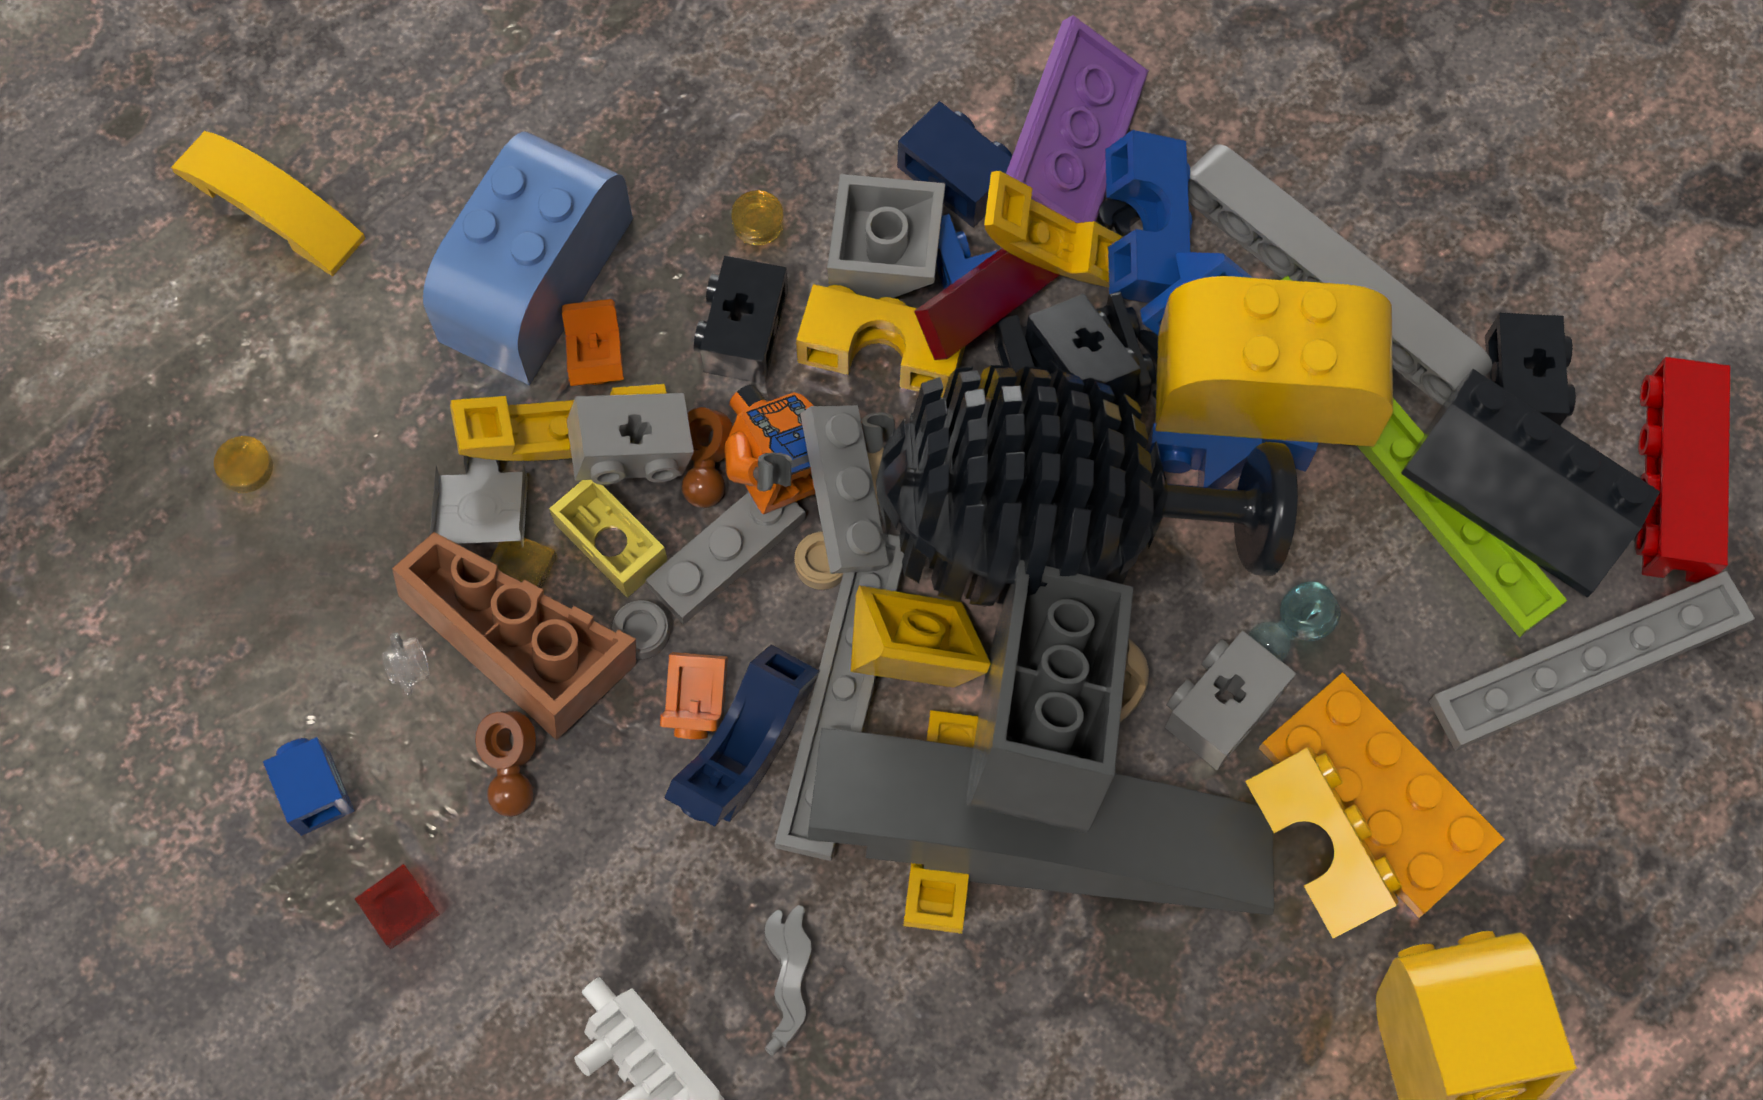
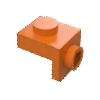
M605 299L563 305L562 319L566 334L567 371L570 386L584 384L599 385L609 381L624 380L622 343L615 301Z
M679 652L669 654L665 711L660 716V727L674 728V736L684 739L708 738V731H717L724 719L727 656Z

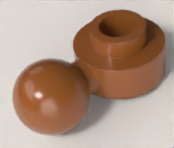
M699 407L687 413L694 451L690 460H693L694 464L693 468L683 478L682 493L691 505L698 508H709L716 505L724 495L725 482L720 472L715 469V463L725 458V443L733 425L724 413ZM713 430V438L711 443H709V434Z
M517 711L494 712L487 715L480 722L476 731L475 743L477 752L484 763L497 769V776L490 782L487 791L490 806L502 816L514 817L525 812L533 800L532 784L526 776L520 773L519 766L525 764L533 755L536 746V733L531 721L524 714ZM510 732L513 734V747L509 741Z

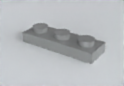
M858 405L811 406L801 412L800 415L830 573L878 571L888 566L889 562Z
M747 492L646 579L647 587L684 625L806 520L805 511L796 502L762 514L750 493Z

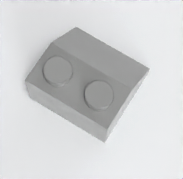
M840 174L827 266L829 286H845L858 295L879 299L881 297L894 298L934 283L945 183Z

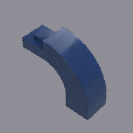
M772 644L750 662L738 692L711 740L700 754L671 780L664 798L681 807L682 811L692 819L705 821L714 827L722 819L730 822L758 787L785 743L820 671Z

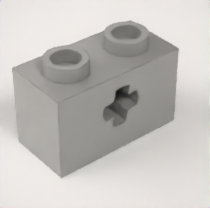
M684 393L576 396L567 418L575 480H592L596 484L608 485L617 483L624 478L646 477L651 482H666L683 475L694 453Z
M1243 630L1231 644H1228L1223 639L1220 640L1201 664L1208 670L1196 685L1187 679L1166 704L1173 711L1165 728L1216 770L1223 765L1279 699L1296 675L1292 669ZM1227 690L1235 698L1223 704L1216 696L1222 695Z

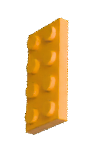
M1343 672L1263 741L1259 747L1262 753L1274 765L1305 748H1312L1317 757L1326 752L1343 781L1341 785L1335 787V790L1346 808L1355 804L1360 810L1372 832V836L1364 839L1375 860L1383 856L1387 858L1402 885V888L1395 891V893L1418 918L1433 907L1505 840Z

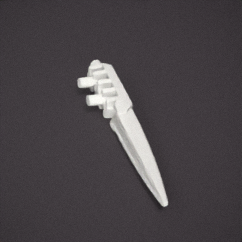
M598 977L583 989L582 994L597 1011L589 1018L584 1031L591 1041L594 1039L596 1041L575 1056L577 1066L586 1076H590L612 1058L620 1068L618 1072L620 1078L625 1083L630 1080L634 1085L633 1088L618 1100H725L716 1086L633 988L615 996L604 981Z

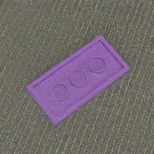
M1074 15L1063 20L1006 174L1033 188L1031 199L1076 223L1096 222L1106 193L1105 149L1126 135L1148 70Z

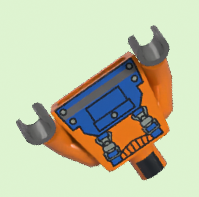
M747 385L738 390L729 402L730 407L737 414V418L725 443L726 473L729 480L746 486L762 514L814 495L815 489L800 415L801 412L814 405L802 394L795 392L767 401L755 385ZM877 412L862 418L861 423L867 452L876 453L883 448V442L889 440L895 429L893 415Z

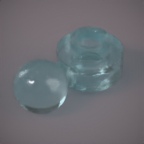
M1318 582L1301 583L1284 596L1280 606L1282 620L1278 623H1260L1254 626L1248 635L1280 661H1284L1290 652L1291 640L1295 637L1304 641H1315L1329 635L1339 623L1341 617L1340 605L1327 586ZM1320 612L1316 617L1308 620L1312 614Z

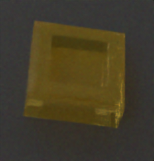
M524 538V547H522L521 541L499 542L490 562L496 564L498 570L520 582H523L525 579L542 589L557 558V554L552 548Z

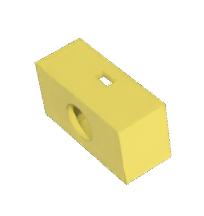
M582 480L549 508L555 525L627 598L641 587L650 575L668 561L665 547L601 484H596L592 480ZM608 528L619 529L627 537V545L623 552L612 557L602 555L595 547V540L598 534Z

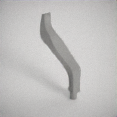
M800 905L790 912L785 924H781L783 920L781 910L775 911L765 924V942L781 965L774 999L783 1019L771 1034L773 1039L764 1048L771 1056H774L781 1046L787 1047L799 1032L806 1019V1007L801 996V985L811 956V941L802 928L805 908Z

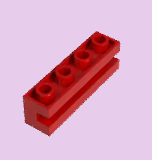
M1665 357L1651 375H1646L1643 379L1640 389V405L1647 407L1646 423L1641 429L1638 442L1639 454L1645 456V473L1641 475L1640 479L1660 491L1642 528L1636 535L1635 550L1637 555L1642 556V575L1664 578L1673 569L1686 571L1687 582L1699 583L1718 575L1728 566L1731 365Z

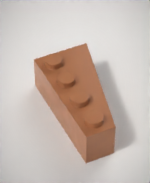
M435 532L392 568L398 596L555 740L561 737L636 665V638L619 629L617 632L595 622L594 616L575 606L571 609L544 595L543 589L525 579L523 582H520L498 570L496 564Z

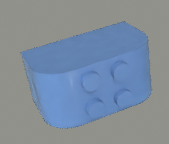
M520 132L510 139L498 154L442 240L428 269L423 290V305L438 342L530 386L564 331L562 306L582 302L633 220L624 177L529 132Z

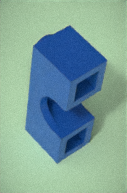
M1131 130L1105 149L1107 198L1124 201L1131 205L1141 218L1143 230L1135 229L1108 246L1109 294L1120 291L1123 299L1150 303L1180 279L1176 253L1191 252L1190 230L1192 227V215L1189 211L1188 199L1190 166L1187 162L1185 140Z

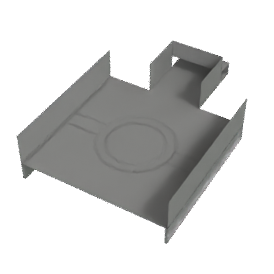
M464 456L463 463L466 474L439 476L436 465L430 535L435 532L456 544L521 541V545L524 547L528 482L524 460L523 472L499 473L500 460Z

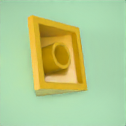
M859 585L855 598L850 672L953 688L988 672L991 663L962 602Z

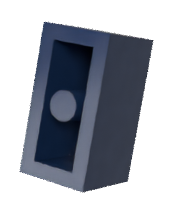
M939 101L898 140L897 167L914 181L945 183L943 204L974 228L986 215L991 172L1002 171L1006 174L1013 155L1003 144L997 141L991 142L977 131L972 121L960 111L953 112Z

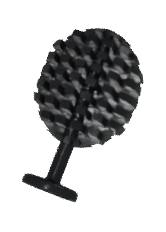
M991 365L982 371L980 377L978 370H973L974 366L956 368L949 376L943 399H941L944 387L941 377L921 383L914 412L911 413L909 423L905 425L904 418L898 428L894 429L884 446L876 479V489L887 537L891 523H893L896 530L898 523H900L902 527L899 539L900 551L904 553L902 560L904 575L919 583L926 559L928 558L929 568L933 569L931 576L933 588L939 591L937 596L953 601H961L964 594L965 599H970L969 604L986 607L994 606L995 602H997V604H1003L1004 606L1010 586L1015 583L1017 566L1020 560L1024 561L1025 574L1029 575L1026 596L1036 594L1040 586L1046 587L1047 583L1041 582L1045 566L1059 569L1060 576L1082 574L1123 584L1129 569L1135 565L1139 554L1145 549L1147 544L1148 549L1150 548L1163 517L1234 523L1235 543L1239 559L1248 572L1259 576H1273L1280 570L1286 560L1294 535L1298 503L1297 474L1292 454L1285 444L1264 442L1256 446L1245 461L1237 490L1167 484L1157 441L1153 446L1151 454L1145 450L1148 436L1145 424L1140 421L1142 412L1138 403L1124 394L1118 408L1117 405L1113 404L1115 395L1111 387L1105 385V382L1091 377L1081 380L1080 376H1076L1072 372L1057 370L1049 375L1047 370H1041L1042 367L1024 366L1015 373L1013 368H1008V365Z

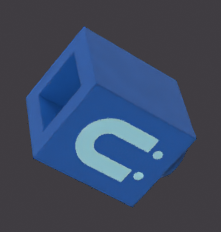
M318 737L311 740L300 738L290 741L277 749L276 756L262 761L287 823L301 836L355 812L332 755Z

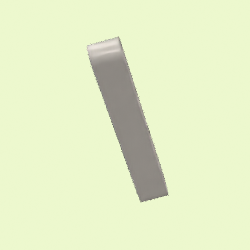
M1221 144L1214 145L1190 168L1188 182L1189 204L1282 279L1288 275L1292 281L1362 286L1375 290L1387 297L1392 305L1393 368L1434 401L1443 405L1472 369H1475L1485 377L1492 370L1491 358L1479 344L1232 149Z

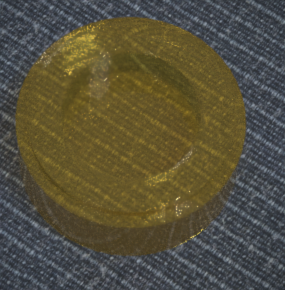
M760 190L744 193L734 202L731 210L733 230L746 243L753 245L767 244L776 239L783 229V208L780 201L771 193Z
M238 436L229 439L217 450L214 458V469L217 476L228 489L238 493H249L258 490L267 483L273 471V461L271 455L259 440L250 436Z

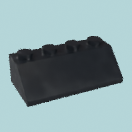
M1475 369L1470 371L1442 405L1401 472L1402 475L1587 598L1594 592L1640 531L1660 491Z

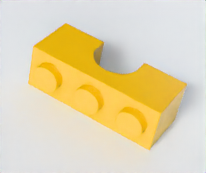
M813 284L796 339L798 363L849 375L855 355L863 347L877 343L891 346L902 357L900 388L919 392L921 383L941 377L944 387L941 395L942 398L950 374L956 368H960L965 346L948 359L934 360L914 313L917 308L909 307L901 300L892 297L875 299L858 295L853 290L841 285L824 287Z
M1305 748L1245 781L1274 833L1296 822L1305 821L1319 825L1331 837L1334 845V858L1330 868L1325 874L1305 884L1304 888L1333 939L1397 906L1399 901L1394 892L1401 889L1402 885L1385 856L1378 860H1375L1364 841V839L1372 836V832L1355 804L1348 808L1344 806L1335 790V787L1341 785L1343 781L1326 752L1317 757L1312 748Z

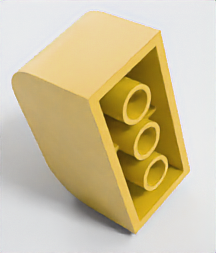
M1233 276L1196 279L1179 286L1170 294L1158 333L1155 431L1375 446L1393 413L1392 305L1383 294L1366 287L1348 284Z
M1483 931L1459 939L1458 945L1435 950L1433 944H1420L1398 952V958H1394L1377 991L1376 1011L1378 1025L1399 1100H1547L1577 1069L1542 963L1530 940L1521 932L1495 937L1493 931Z

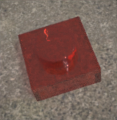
M404 864L355 898V901L390 949H393L440 915Z

